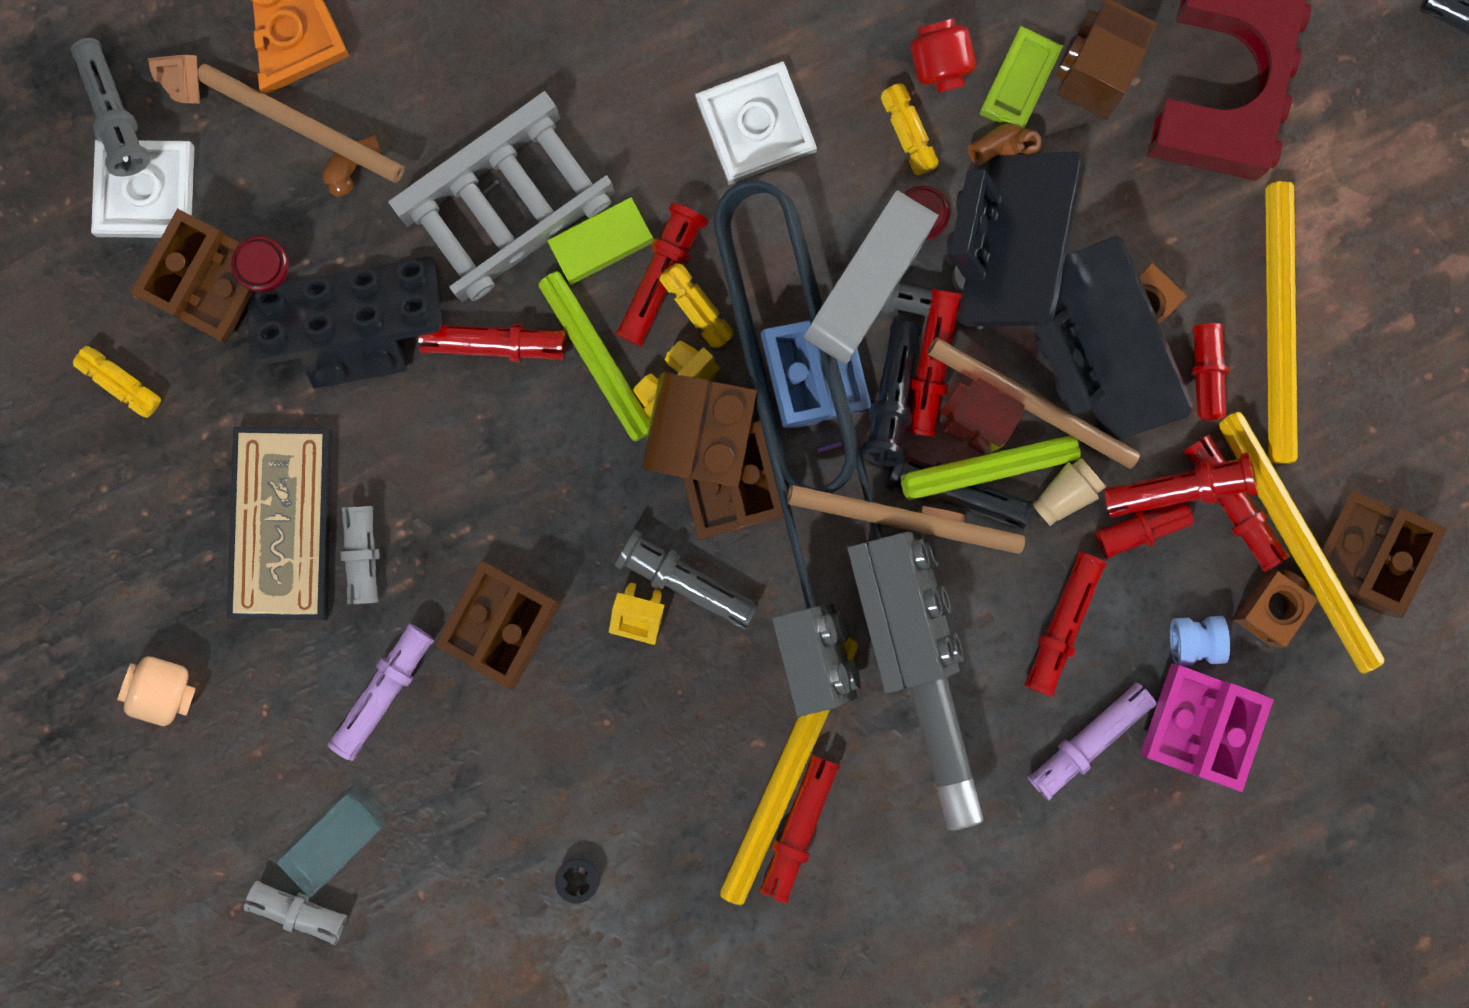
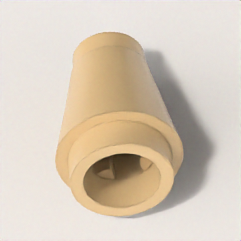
M1080 458L1071 465L1068 462L1039 498L1033 502V506L1051 526L1057 520L1059 521L1100 499L1097 494L1106 486L1088 464Z

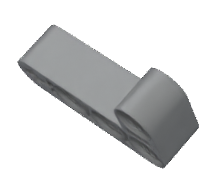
M897 190L816 315L804 336V340L847 365L902 275L906 273L939 215Z

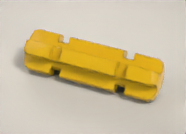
M899 83L888 87L882 91V103L886 112L892 113L890 121L904 152L910 153L908 161L914 174H926L937 167L939 160L933 147L927 146L929 138L915 107L909 105L911 98L905 85Z
M676 263L670 266L660 276V282L669 293L676 294L674 300L694 326L703 329L701 335L711 347L719 348L726 344L734 335L732 328L725 319L721 320L717 317L719 311L697 283H691L692 276L684 265Z
M84 346L73 360L75 368L86 376L92 377L95 383L121 402L129 403L128 407L140 416L148 418L159 407L161 398L149 388L141 387V382L112 361L106 360V357L95 348Z

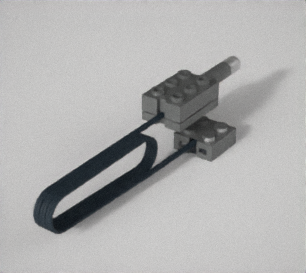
M750 180L742 181L729 188L718 201L714 213V230L752 388L757 390L755 401L807 609L772 618L797 717L837 708L857 699L856 689H860L861 681L854 660L848 661L844 641L848 640V629L843 614L841 612L836 613L834 604L819 607L815 605L791 506L787 504L788 494L785 483L789 487L795 485L833 493L841 489L848 482L856 466L865 501L874 503L838 361L820 349L845 446V462L841 473L836 479L820 488L802 485L792 475L788 467L732 238L731 221L733 214L744 199L753 194L768 193L778 199L783 209L812 322L823 304L800 216L792 199L770 183ZM871 522L875 540L847 547L885 694L910 688L947 829L959 830L978 825L984 819L947 677L960 672L958 663L963 662V651L957 634H950L945 615L951 614V607L945 587H937L933 568L938 567V556L932 539L925 540L924 534L918 532H904L884 538L880 524Z

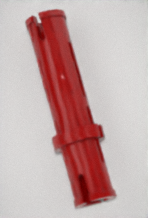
M932 288L931 291L932 297L916 378H911L910 388L914 389L910 407L912 419L910 426L905 428L907 432L924 436H935L942 395H947L949 386L944 383L948 365L928 355L927 351L932 341L938 335L941 340L952 345L959 303L962 298V293Z
M512 324L511 328L442 325V328L436 333L419 336V342H424L420 344L419 350L421 354L441 353L509 357L511 362L520 363L522 358L564 361L566 342L563 340L566 339L565 330L524 329L522 324Z
M1210 434L1183 451L1194 467L1199 465V462L1207 460L1210 464L1226 462L1212 441ZM1247 492L1217 499V502L1234 526L1230 530L1235 537L1241 536L1260 564L1263 572L1281 563V560L1283 561L1290 556L1267 523L1266 519L1269 516L1264 509L1259 511Z
M1077 553L1073 569L1065 584L1045 636L1040 635L1037 645L1040 648L1033 667L1024 683L1025 687L1046 696L1053 697L1067 659H1072L1076 649L1073 647V644L1076 640V635L1089 608L1098 581L1107 565L1105 561L1086 553Z
M814 755L810 757L811 761L780 841L774 840L771 849L775 853L763 884L758 891L767 897L774 895L773 899L783 903H788L789 901L788 897L801 863H807L810 853L806 852L837 771L841 767Z

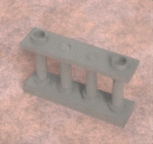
M546 91L539 94L388 201L407 227L414 222L425 227L461 279L449 287L461 303L468 298L471 301H476L485 296L494 288L493 280L547 243V240L557 236L586 215L590 219L603 212L611 204L609 198L615 192L608 176L606 175L592 184L555 133V123L560 120L556 105ZM530 140L533 143L539 142L578 195L555 212L515 158L518 154L516 150ZM492 167L494 170L500 169L539 222L517 239L513 237L476 186L479 182L477 178ZM452 195L462 197L500 250L478 267L475 266L438 214L440 210L438 205Z

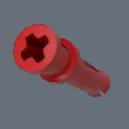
M671 202L668 208L671 215L660 238L653 239L651 243V252L654 254L635 291L619 329L615 332V335L639 347L643 346V341L668 292L660 282V276L663 273L661 269L664 262L667 261L664 271L676 263H680L684 267L686 264L689 265L692 259L689 252L701 228H707L709 220L700 213L675 202ZM684 225V229H683V231H682V233H681V235H680L678 241L676 242V238H677V236H678V234H679V232H680L682 226ZM655 281H657V285L652 293V296L642 316L640 317L639 314L650 294V291Z
M1250 452L1242 453L1240 459L1210 464L1208 460L1199 462V465H1195V470L1104 488L1105 501L1111 518L1187 501L1202 499L1203 503L1214 504L1217 503L1219 497L1248 492L1250 496L1259 494Z

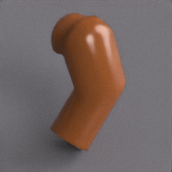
M1003 124L971 143L967 149L971 160L977 165H982L998 154L1037 153L1041 148L1042 139L1040 134L1034 129L1024 128L1023 130L1021 126Z
M375 135L356 141L383 155ZM336 152L333 153L322 171L323 183L328 185L329 192L333 196L340 197L347 195L353 190V180L350 176L359 164Z

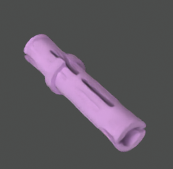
M411 623L408 624L387 658L381 657L376 665L378 671L366 690L363 691L338 731L327 743V746L332 751L347 760L353 761L362 745L387 711L397 693H399L403 686L408 687L413 680L411 674L431 644L434 643L435 639L417 626Z
M1134 682L1123 695L1070 741L1064 739L1058 744L1059 751L1033 774L1028 776L1031 784L1039 793L1042 791V796L1046 800H1051L1052 796L1079 772L1082 775L1086 774L1091 769L1090 762L1151 708L1157 706L1156 701L1146 689L1141 691L1143 688L1141 684Z

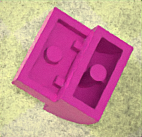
M1171 663L1140 756L1243 792L1274 699Z

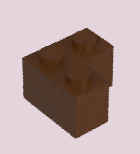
M1105 0L1098 13L1090 9L1077 33L1074 43L1055 76L1063 80L1056 95L1107 120L1126 94L1147 52L1146 47L1158 23L1112 0Z

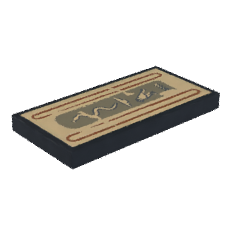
M233 427L227 619L327 620L332 459L331 429Z

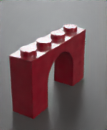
M1180 0L1176 22L1229 34L1240 40L1249 49L1258 68V87L1252 102L1240 108L1230 110L1213 109L1167 98L1156 111L1147 157L1258 181L1270 168L1274 169L1279 162L1283 145L1281 140H1277L1280 123H1285L1292 104V95L1286 94L1290 77H1295L1302 56V50L1296 48L1299 32L1303 33L1307 27L1311 14V4L1305 3L1306 0Z

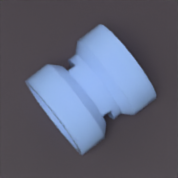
M1224 616L1205 617L1201 624L1193 622L1190 618L1172 619L1170 624V648L1174 663L1181 666H1190L1203 658L1209 664L1227 663L1230 655V636Z

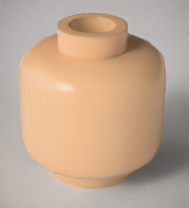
M147 656L138 665L130 663L117 700L124 702V712L126 715L159 726H167L173 722L177 713L187 715L196 688L187 685L189 674L185 667Z

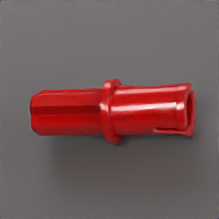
M1204 323L1192 327L1195 367L1190 369V375L1196 379L1197 416L1207 421L1219 420L1226 415L1225 375L1230 373L1229 367L1224 365V325L1218 323Z
M1186 502L1157 508L1144 514L1141 511L1134 512V518L1103 530L1099 529L1095 532L1099 548L1107 560L1114 555L1143 544L1151 547L1154 545V540L1190 527L1194 523V519L1189 505Z

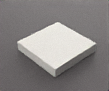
M784 61L695 94L697 104L728 185L817 152L815 141Z
M95 140L91 233L96 237L161 238L177 208L192 216L194 145L190 141H139L140 146L146 148L150 156L149 165L137 174L120 177L108 172L105 165L107 154L101 141ZM123 157V160L127 162L128 157Z

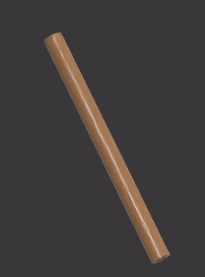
M202 64L198 68L199 82L394 183L399 182L404 173L403 165L207 64Z
M936 337L930 344L927 351L928 355L1129 469L1133 468L1140 457L1138 451L949 343Z
M795 485L790 486L787 495L788 505L1016 554H1021L1025 546L1024 535Z

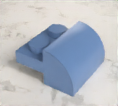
M810 320L764 329L760 333L783 428L804 427L837 418L819 348L804 340V336L812 324ZM856 349L847 365L838 361L851 415L866 412L871 407L858 349Z

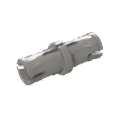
M373 506L341 508L344 525V551H340L341 561H345L347 604L379 602L376 585V559H380L379 549H375Z
M255 881L246 898L250 902L244 904L245 911L283 924V929L288 932L294 933L295 930H299L327 941L332 945H336L345 928L342 924H345L348 918L345 914H340L309 902L307 895L298 893L297 896L265 885L260 881Z

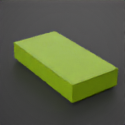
M1020 26L979 114L1001 125L1013 124L1021 126L1024 130L1063 45Z
M632 197L547 240L569 284L572 285L650 245L653 237Z

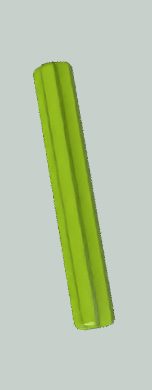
M558 271L545 276L538 283L540 290L631 440L638 441L646 437L650 425L648 416L643 411L642 406L563 276Z
M1069 435L909 472L901 477V486L904 496L909 500L1073 462L1080 458L1081 451L1078 440Z

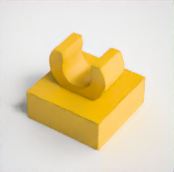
M630 583L625 589V594L617 592L612 608L609 633L655 645L664 610V605L660 604L661 591L655 589L652 599L650 601L634 597L636 584Z

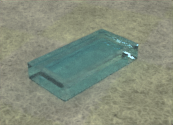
M348 793L277 864L311 898L383 826L351 793Z

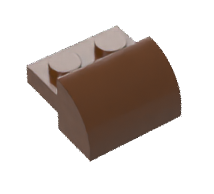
M177 208L134 285L131 294L226 344L254 292L242 286L232 272V256L240 242Z
M659 372L641 468L677 477L739 487L757 390Z
M761 421L751 423L739 487L683 478L698 540L746 528H754L784 519Z
M1352 490L1322 552L1348 597L1353 599V603L1387 616L1403 618L1447 528L1400 507L1399 510H1396Z
M480 561L435 646L468 664V667L510 690H515L561 603L494 566Z

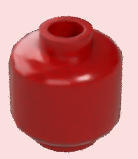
M954 18L917 28L919 36L911 41L910 51L918 81L923 85L936 84L938 93L965 86L963 76L972 73L977 66L968 28L963 25H955Z

